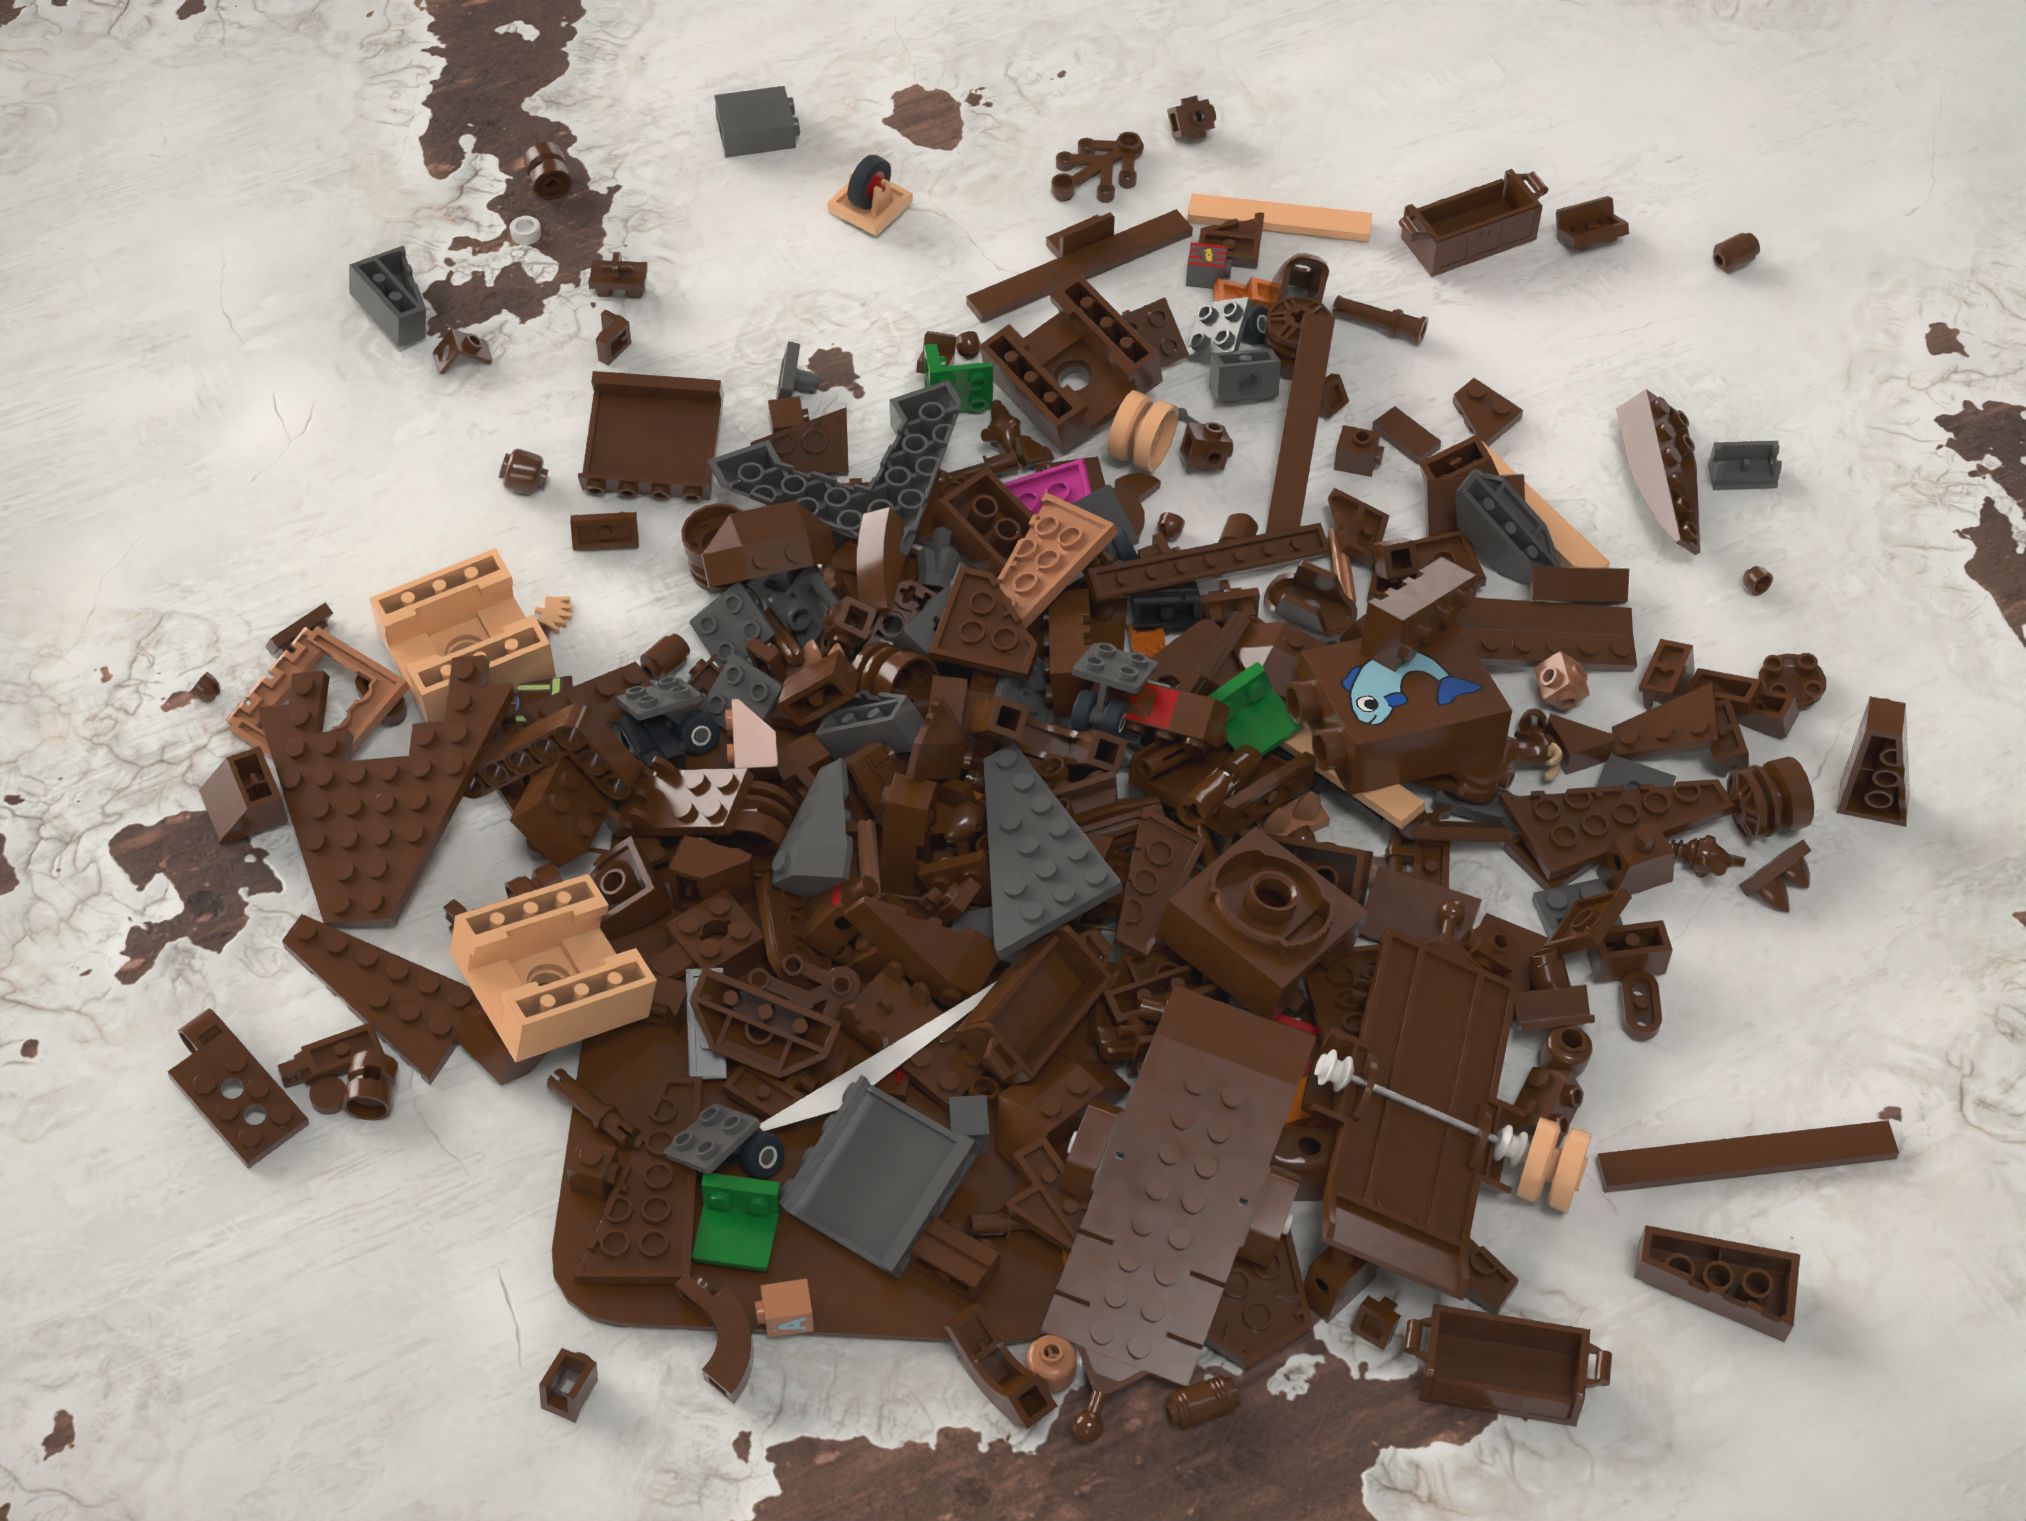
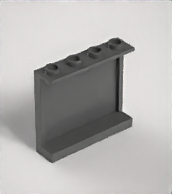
M860 1075L856 1083L852 1082L846 1088L842 1096L843 1103L835 1115L831 1114L826 1119L821 1130L822 1136L815 1147H809L804 1153L801 1160L802 1167L795 1178H790L784 1184L781 1190V1200L778 1204L789 1215L897 1280H900L911 1263L910 1251L919 1236L924 1233L925 1228L933 1217H940L981 1150L975 1140L963 1133L961 1136L957 1135L871 1085L865 1076Z

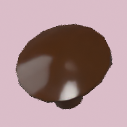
M1788 653L1769 655L1764 659L1763 666L1759 671L1758 679L1762 680L1764 690L1796 695L1798 709L1811 707L1822 698L1826 691V677L1822 668L1817 665V658L1810 653H1802L1800 655Z

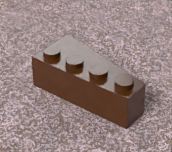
M1441 557L1419 570L1415 580L1411 577L1404 579L1399 590L1396 591L1390 588L1383 592L1382 598L1384 599L1381 601L1376 598L1368 601L1360 654L1393 672H1396L1405 662H1411L1423 645H1429L1434 640L1438 631L1444 626L1448 627L1463 608L1467 609L1471 606L1476 596V591L1474 590L1476 575Z
M1870 696L1840 781L1837 813L1907 827L1910 784L1906 703Z

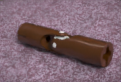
M1250 745L1239 746L1206 779L1201 781L1179 802L1177 806L1179 819L1189 827H1199L1221 807L1225 799L1230 798L1261 769L1263 761L1260 752L1256 748L1253 749V746Z

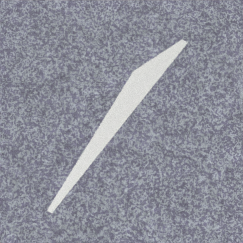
M995 983L762 1122L760 1128L763 1131H767L839 1110L843 1103L842 1096L846 1088L852 1082L856 1083L860 1075L865 1076L869 1083L874 1086L972 1011Z

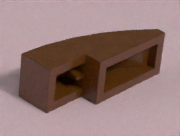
M890 507L863 514L858 538L856 571L858 599L876 609V615L892 610L906 558L898 550L905 522Z
M1535 565L1530 567L1529 599L1628 602L1629 568Z
M1697 668L1685 689V694L1713 682L1716 701L1730 698L1738 724L1783 738L1788 736L1799 715L1796 695L1764 690L1762 680Z

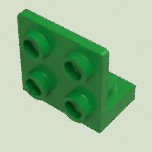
M937 344L924 345L925 387L949 380L962 401L959 413L981 412L992 409V362L947 366L945 356H939Z
M1258 661L1207 696L1231 707L1225 728L1228 737L1227 742L1234 750L1242 745L1253 746V749L1256 748L1263 757L1303 729L1302 723L1296 724L1291 719L1286 703L1274 691L1266 670Z
M704 1173L701 1184L704 1205L692 1253L693 1261L748 1270L767 1271L781 1212V1206L778 1204L781 1200L780 1182Z

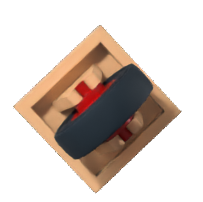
M868 155L862 159L854 172L850 174L849 183L827 202L828 212L877 236L913 202V194L890 182L892 170L889 162L878 155Z

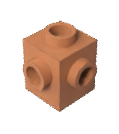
M1562 651L1557 652L1534 667L1539 685L1537 691L1545 704H1551L1564 712L1576 706L1578 702L1590 695L1586 683L1588 680L1586 671L1580 662Z

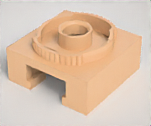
M496 548L369 598L377 631L402 678L408 682L410 686L409 691L426 722L445 721L452 658L485 655L490 661L487 686L512 683L517 689V686L522 683L556 677L550 642L534 614L525 617L513 595L512 576Z
M589 873L455 915L450 954L515 1062L649 1017L657 980L636 948L619 954L615 953L600 929L601 918L607 914L609 905ZM540 983H548L542 986L538 985Z

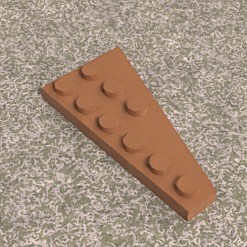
M1045 492L1041 499L1043 504L1038 514H1033L1028 523L1030 529L1026 537L1017 542L997 578L1000 588L1007 599L1009 598L1025 628L1050 605L1119 533L1114 523Z

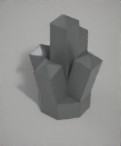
M945 526L934 529L933 540L926 542L925 547L917 552L919 569L917 583L939 592L945 587L948 590L951 588L952 580L961 560L959 553L952 546H949L952 531Z

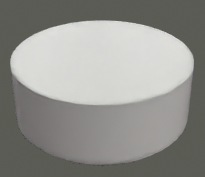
M521 216L514 219L510 224L512 240L520 245H530L537 242L541 237L539 221L531 216Z

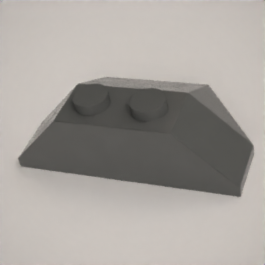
M1476 469L1471 471L1456 491L1457 527L1501 575L1529 584L1531 565L1561 566L1559 557H1556L1554 543L1547 525L1507 480L1497 475L1482 473Z

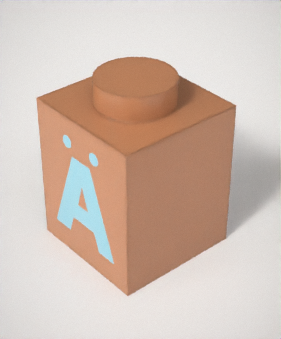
M807 1278L760 1285L762 1300L755 1301L758 1325L766 1324L767 1338L814 1331Z

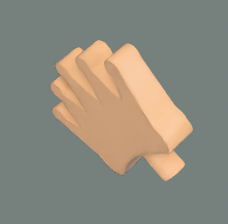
M545 597V608L535 607L534 613L541 614L537 619L538 623L559 634L560 627H567L566 620H572V613H568L573 611V606L570 604L571 597Z

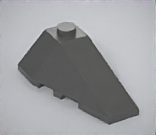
M840 758L820 768L772 863L774 871L772 885L808 899L849 880L853 839L846 834V825L851 821L850 811L844 808V801L849 794L846 760Z

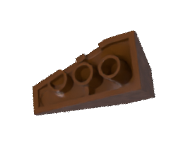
M632 836L603 853L593 863L596 868L589 875L609 905L607 914L602 916L600 929L607 940L641 928L675 907L663 880Z

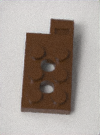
M208 1008L178 1029L182 1042L192 1054L167 1071L168 1076L248 1169L309 1125L306 1115L212 1009ZM235 1084L243 1088L242 1094L237 1098L229 1099L222 1095L223 1090L229 1085ZM258 1110L266 1114L265 1120L260 1124L251 1125L245 1121L247 1114L252 1111Z

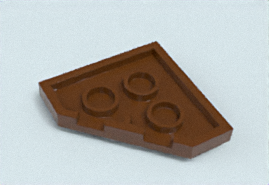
M960 566L929 649L930 659L1029 681L1039 653L1037 643L1026 630L1022 619L1009 598L1007 599L994 574Z

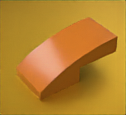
M1250 277L1245 285L1217 278L1213 285L1214 301L1248 297L1252 301L1251 306L1260 305L1268 310L1272 282Z
M1132 623L1126 624L1131 653H1142L1151 658L1166 646L1163 628L1134 630Z

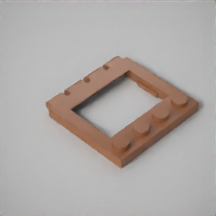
M316 626L311 631L304 627L289 645L295 652L292 654L285 650L268 669V673L273 678L270 680L266 676H262L245 696L251 704L247 705L241 701L226 718V721L231 725L229 730L235 737L251 747L260 746L263 754L272 759L265 733L261 730L263 727L258 714V708L283 705L290 695L292 674L311 672L324 655H327L338 664L370 682L368 685L369 691L361 700H355L346 711L347 717L339 726H333L330 730H349L354 735L352 758L409 690L410 686L405 679Z

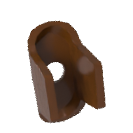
M1297 253L1286 260L1272 279L1268 311L1277 301L1285 298L1288 285L1306 289L1307 297L1322 303L1330 272L1327 263L1320 257L1308 253ZM1295 265H1304L1309 268H1300Z
M1304 560L1300 561L1296 573L1278 575L1269 584L1264 595V604L1270 611L1302 627L1330 637L1337 635L1342 637L1357 619L1358 609L1354 601L1344 593L1338 576ZM1307 601L1317 602V603L1320 605L1321 610H1320L1318 607L1313 606V605H1311V604H1309V603H1306V602H1307Z
M1320 1127L1283 1128L1270 1164L1303 1176L1294 1201H1323L1338 1129Z

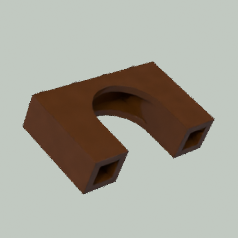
M1000 696L975 701L966 735L1001 747H1006L1014 742L1023 754L1042 761L1050 756H1060L1064 759L1069 770L1084 775L1099 770H1104L1106 773L1114 771L1115 775L1119 773L1128 740L1096 729L1074 731L1038 721L1028 716L1029 706Z

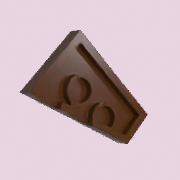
M847 407L750 442L751 446L770 440L781 462L794 465V470L800 472H849Z

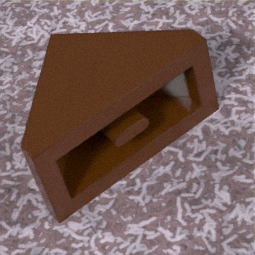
M1551 713L1545 731L1555 739L1563 752L1562 760L1559 763L1565 775L1607 762L1609 755L1612 754L1616 739L1614 734Z

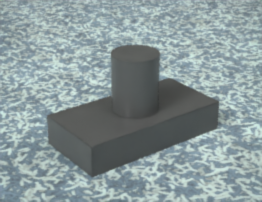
M790 341L787 343L781 362L776 399L791 397L794 388L811 392L816 390L819 374L797 369L800 344Z

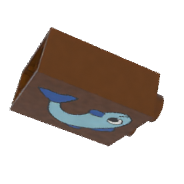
M1455 619L1448 627L1444 626L1438 631L1434 640L1429 645H1423L1411 662H1405L1396 672L1360 654L1362 638L1301 651L1298 679L1286 685V705L1291 719L1296 724L1307 722L1313 733L1312 748L1319 768L1322 771L1334 769L1348 796L1503 760L1512 709Z

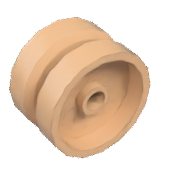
M1132 390L1121 403L1112 423L1107 444L1108 455L1123 462H1128L1133 458L1136 467L1154 472L1164 460L1173 441L1178 424V407L1162 400H1158L1153 405L1151 396Z
M1540 1117L1516 1197L1535 1203L1540 1199L1546 1181L1552 1183L1547 1198L1549 1208L1568 1213L1574 1191L1579 1190L1588 1158L1585 1155L1592 1133L1572 1128L1567 1133L1563 1149L1556 1147L1561 1131L1559 1123Z

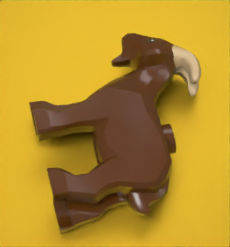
M1532 725L1527 731H1516L1514 733L1515 738L1507 736L1502 761L1408 783L1432 790H1444L1472 804L1492 801L1502 788L1508 790L1515 777L1514 770L1522 766L1532 765L1538 768L1548 766L1550 769L1545 774V780H1553L1559 774V762L1562 760L1563 752L1552 736L1541 727Z

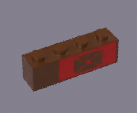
M1093 682L1091 692L1099 694L1100 683ZM1146 682L1138 694L1114 688L1110 700L1118 699L1127 702L1129 705L1125 716L1126 724L1124 729L1142 735L1145 734L1146 730L1154 731V737L1169 742H1174L1175 737L1185 739L1183 744L1204 750L1205 744L1219 747L1231 707L1214 698Z

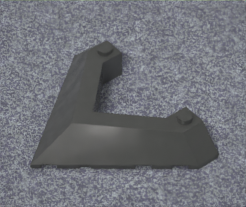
M949 380L889 399L890 426L897 437L893 444L889 445L880 462V469L875 478L872 477L868 486L855 483L853 487L837 482V477L815 471L807 474L794 470V465L781 462L770 440L709 459L708 464L720 487L769 506L795 500L830 526L831 530L856 540L859 538L863 514L890 507L905 522L898 550L908 560L957 421L962 401Z

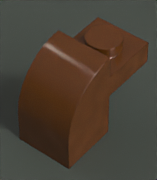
M812 732L786 746L778 760L780 788L788 792L792 797L795 796L800 805L804 801L820 768L831 763V754Z

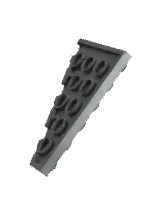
M1014 742L983 759L994 946L1000 960L1123 891L1120 879Z

